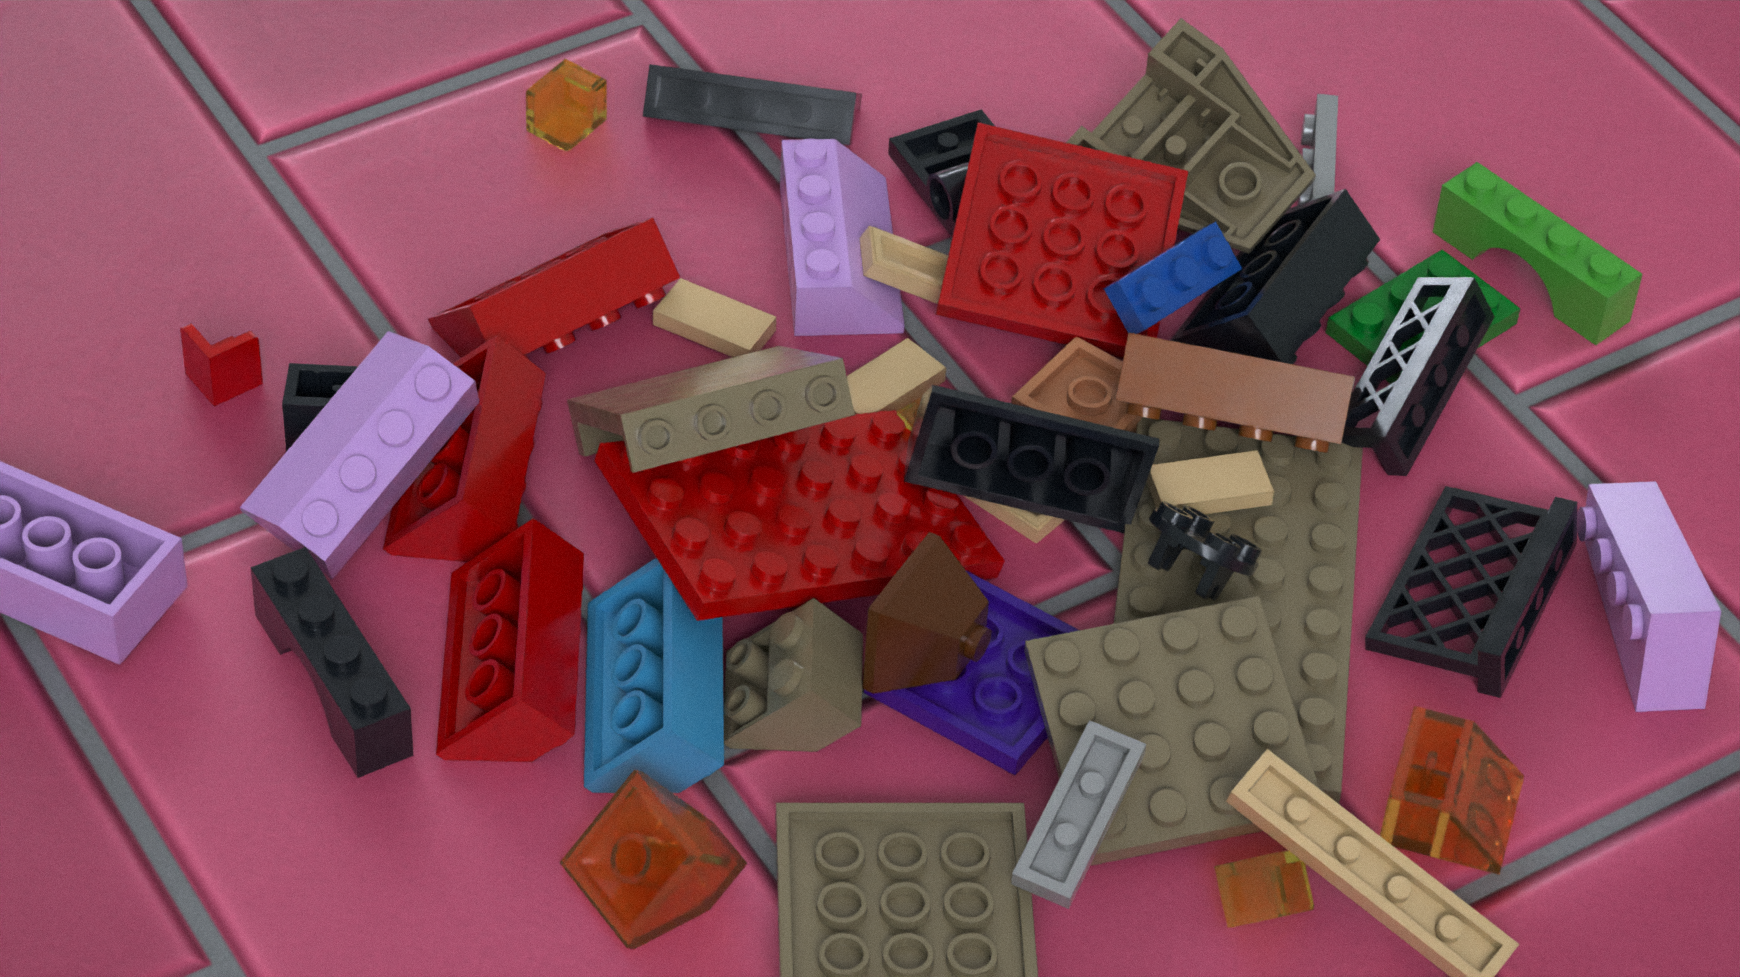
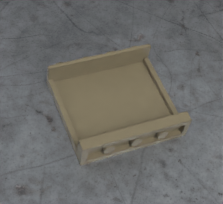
M776 346L567 399L579 455L589 456L597 454L600 443L624 440L630 470L633 473L855 415L843 358L783 346Z

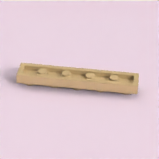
M1267 749L1229 794L1226 800L1228 804L1450 977H1495L1519 946V943Z

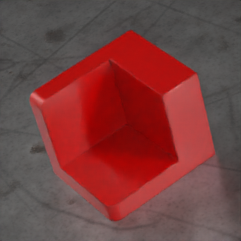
M192 323L180 328L185 374L214 407L263 384L259 339L252 331L245 332L237 337L230 336L211 345Z

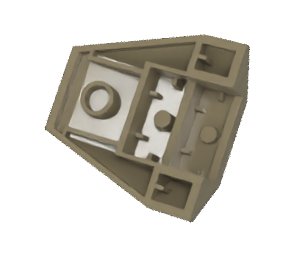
M1182 18L1148 53L1146 74L1092 133L1081 126L1066 142L1187 170L1188 176L1178 229L1193 234L1216 221L1230 247L1248 254L1313 183L1316 174L1224 49Z

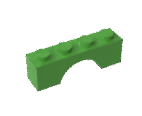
M1478 162L1442 185L1433 227L1434 234L1472 260L1489 248L1505 249L1520 256L1532 266L1544 282L1552 301L1554 317L1594 345L1599 344L1631 321L1643 275L1641 272Z

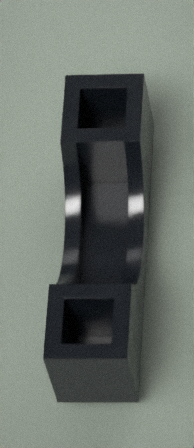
M303 547L250 567L255 616L280 655L294 651L303 663L320 697L331 736L357 778L413 756L411 708L307 548Z

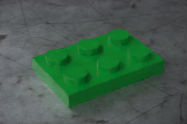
M1442 249L1328 317L1326 334L1368 366L1418 277H1475L1495 316L1478 348L1515 326L1518 322L1521 308ZM1429 297L1421 313L1442 302L1444 297ZM1424 331L1403 342L1398 352L1420 341ZM1402 370L1385 380L1389 384L1394 383L1398 380Z

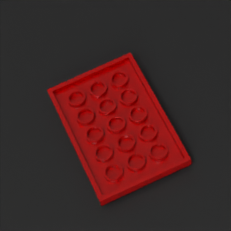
M897 410L855 414L635 473L630 470L624 440L600 443L594 460L697 621L797 607L813 598L820 603L879 595L929 532L941 537L966 571L983 580L998 578L1005 562L957 494L904 482L908 440L911 430Z

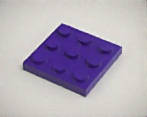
M966 571L989 601L986 627L991 629L992 635L982 658L978 662L970 660L956 680L875 694L864 690L863 693L1009 773L1016 775L1048 738L1024 653L1025 641L1080 630Z

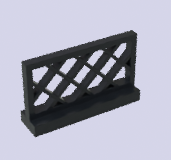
M1445 486L1365 636V649L1477 677L1478 693L1501 698L1577 544L1578 502L1555 497L1549 510ZM1454 508L1475 513L1479 519L1454 526L1449 519V515ZM1516 523L1535 527L1533 532L1509 539L1502 529ZM1490 533L1497 543L1472 551L1465 540ZM1453 545L1460 555L1435 564L1429 556V552ZM1508 558L1514 567L1511 571L1490 577L1483 565ZM1470 570L1478 581L1452 589L1445 578ZM1433 582L1440 594L1415 602L1409 594V590ZM1488 596L1495 605L1493 609L1471 616L1463 604ZM1450 608L1458 619L1457 621L1432 628L1425 616ZM1409 621H1413L1420 633L1405 638L1387 634L1389 628ZM1468 634L1475 646L1471 654L1447 649L1443 642Z

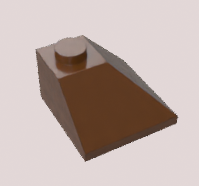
M929 532L868 608L863 689L872 694L956 680L970 660L978 662L982 658L989 645L992 635L991 629L986 627L989 601L941 537Z

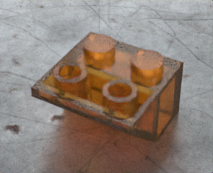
M1414 706L1389 793L1380 836L1392 846L1500 875L1524 775L1475 721Z

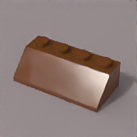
M1128 333L1115 400L1128 402L1126 414L1160 420L1161 410L1164 409L1184 413L1182 425L1215 431L1217 420L1240 424L1238 436L1272 442L1273 432L1276 431L1296 435L1294 447L1328 453L1330 442L1342 444L1355 376Z

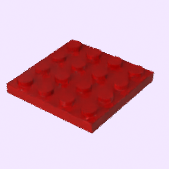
M978 123L935 315L1065 345L1070 343L1075 337H1079L1110 355L1124 358L1128 332L1104 288L1175 245L1188 171ZM1160 321L1138 334L1157 338Z

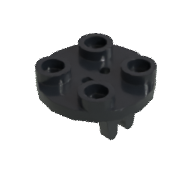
M1162 501L1159 508H1154L1149 518L1151 523L1162 533L1149 558L1148 564L1157 570L1162 568L1165 571H1169L1182 550L1187 549L1202 556L1200 564L1205 566L1206 570L1195 593L1205 600L1210 598L1215 601L1234 572L1251 576L1259 565L1257 559L1262 550L1258 546L1235 534H1231L1228 538L1212 531L1211 528L1215 521L1190 506L1184 505L1180 509Z

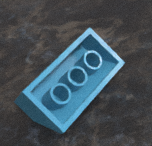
M657 558L588 602L584 788L592 793H680L724 766L723 619L720 617L697 621Z

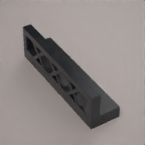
M649 64L643 117L802 139H836L841 144L851 145L856 109H860L862 94Z
M1418 277L1352 392L1342 443L1351 447L1373 448L1387 475H1408L1495 317L1475 277ZM1429 297H1444L1442 302L1421 313ZM1424 331L1420 341L1398 352L1403 342ZM1402 370L1397 381L1376 392L1383 380ZM1380 410L1371 428L1356 427L1359 421Z

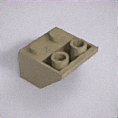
M813 598L795 610L781 615L775 622L749 638L737 642L726 652L724 744L730 749L817 752L859 728L862 718L863 634Z

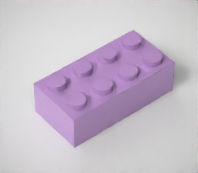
M0 461V613L120 665L187 587L182 538Z

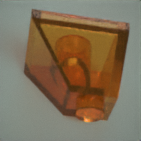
M635 769L560 861L561 866L626 948L636 949L709 911L748 864L713 821L647 774Z

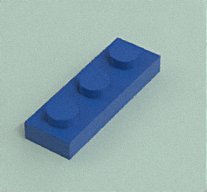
M1215 221L1105 287L1104 290L1127 332L1138 334L1242 268Z

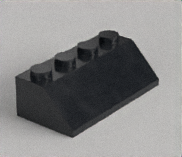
M1346 188L1288 209L1249 254L1242 251L1239 252L1236 259L1242 269L1212 287L1170 341L1293 364L1297 359L1295 352L1305 340L1312 337L1320 329V319L1326 311L1344 297L1345 291L1343 289L1350 279L1366 268L1369 263L1367 257L1380 241V238Z
M932 385L922 395L909 436L904 482L1124 533L1125 524L1131 525L1159 448V438Z

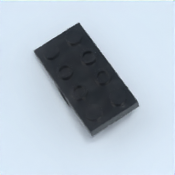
M982 109L889 138L888 155L951 236H953L977 124L983 123L995 126Z

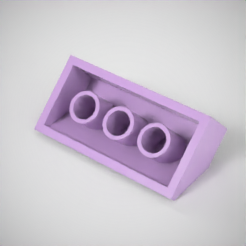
M836 139L782 140L780 194L794 336L904 333L905 325L900 290L863 276L859 239L868 226L893 234L886 177Z
M388 331L241 505V511L295 551L306 547L320 570L333 579L480 401L475 380L431 347Z

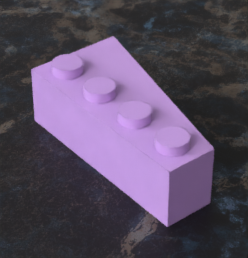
M1656 481L1589 484L1586 506L1580 507L1577 512V533L1580 541H1585L1635 712L1705 709L1721 609Z

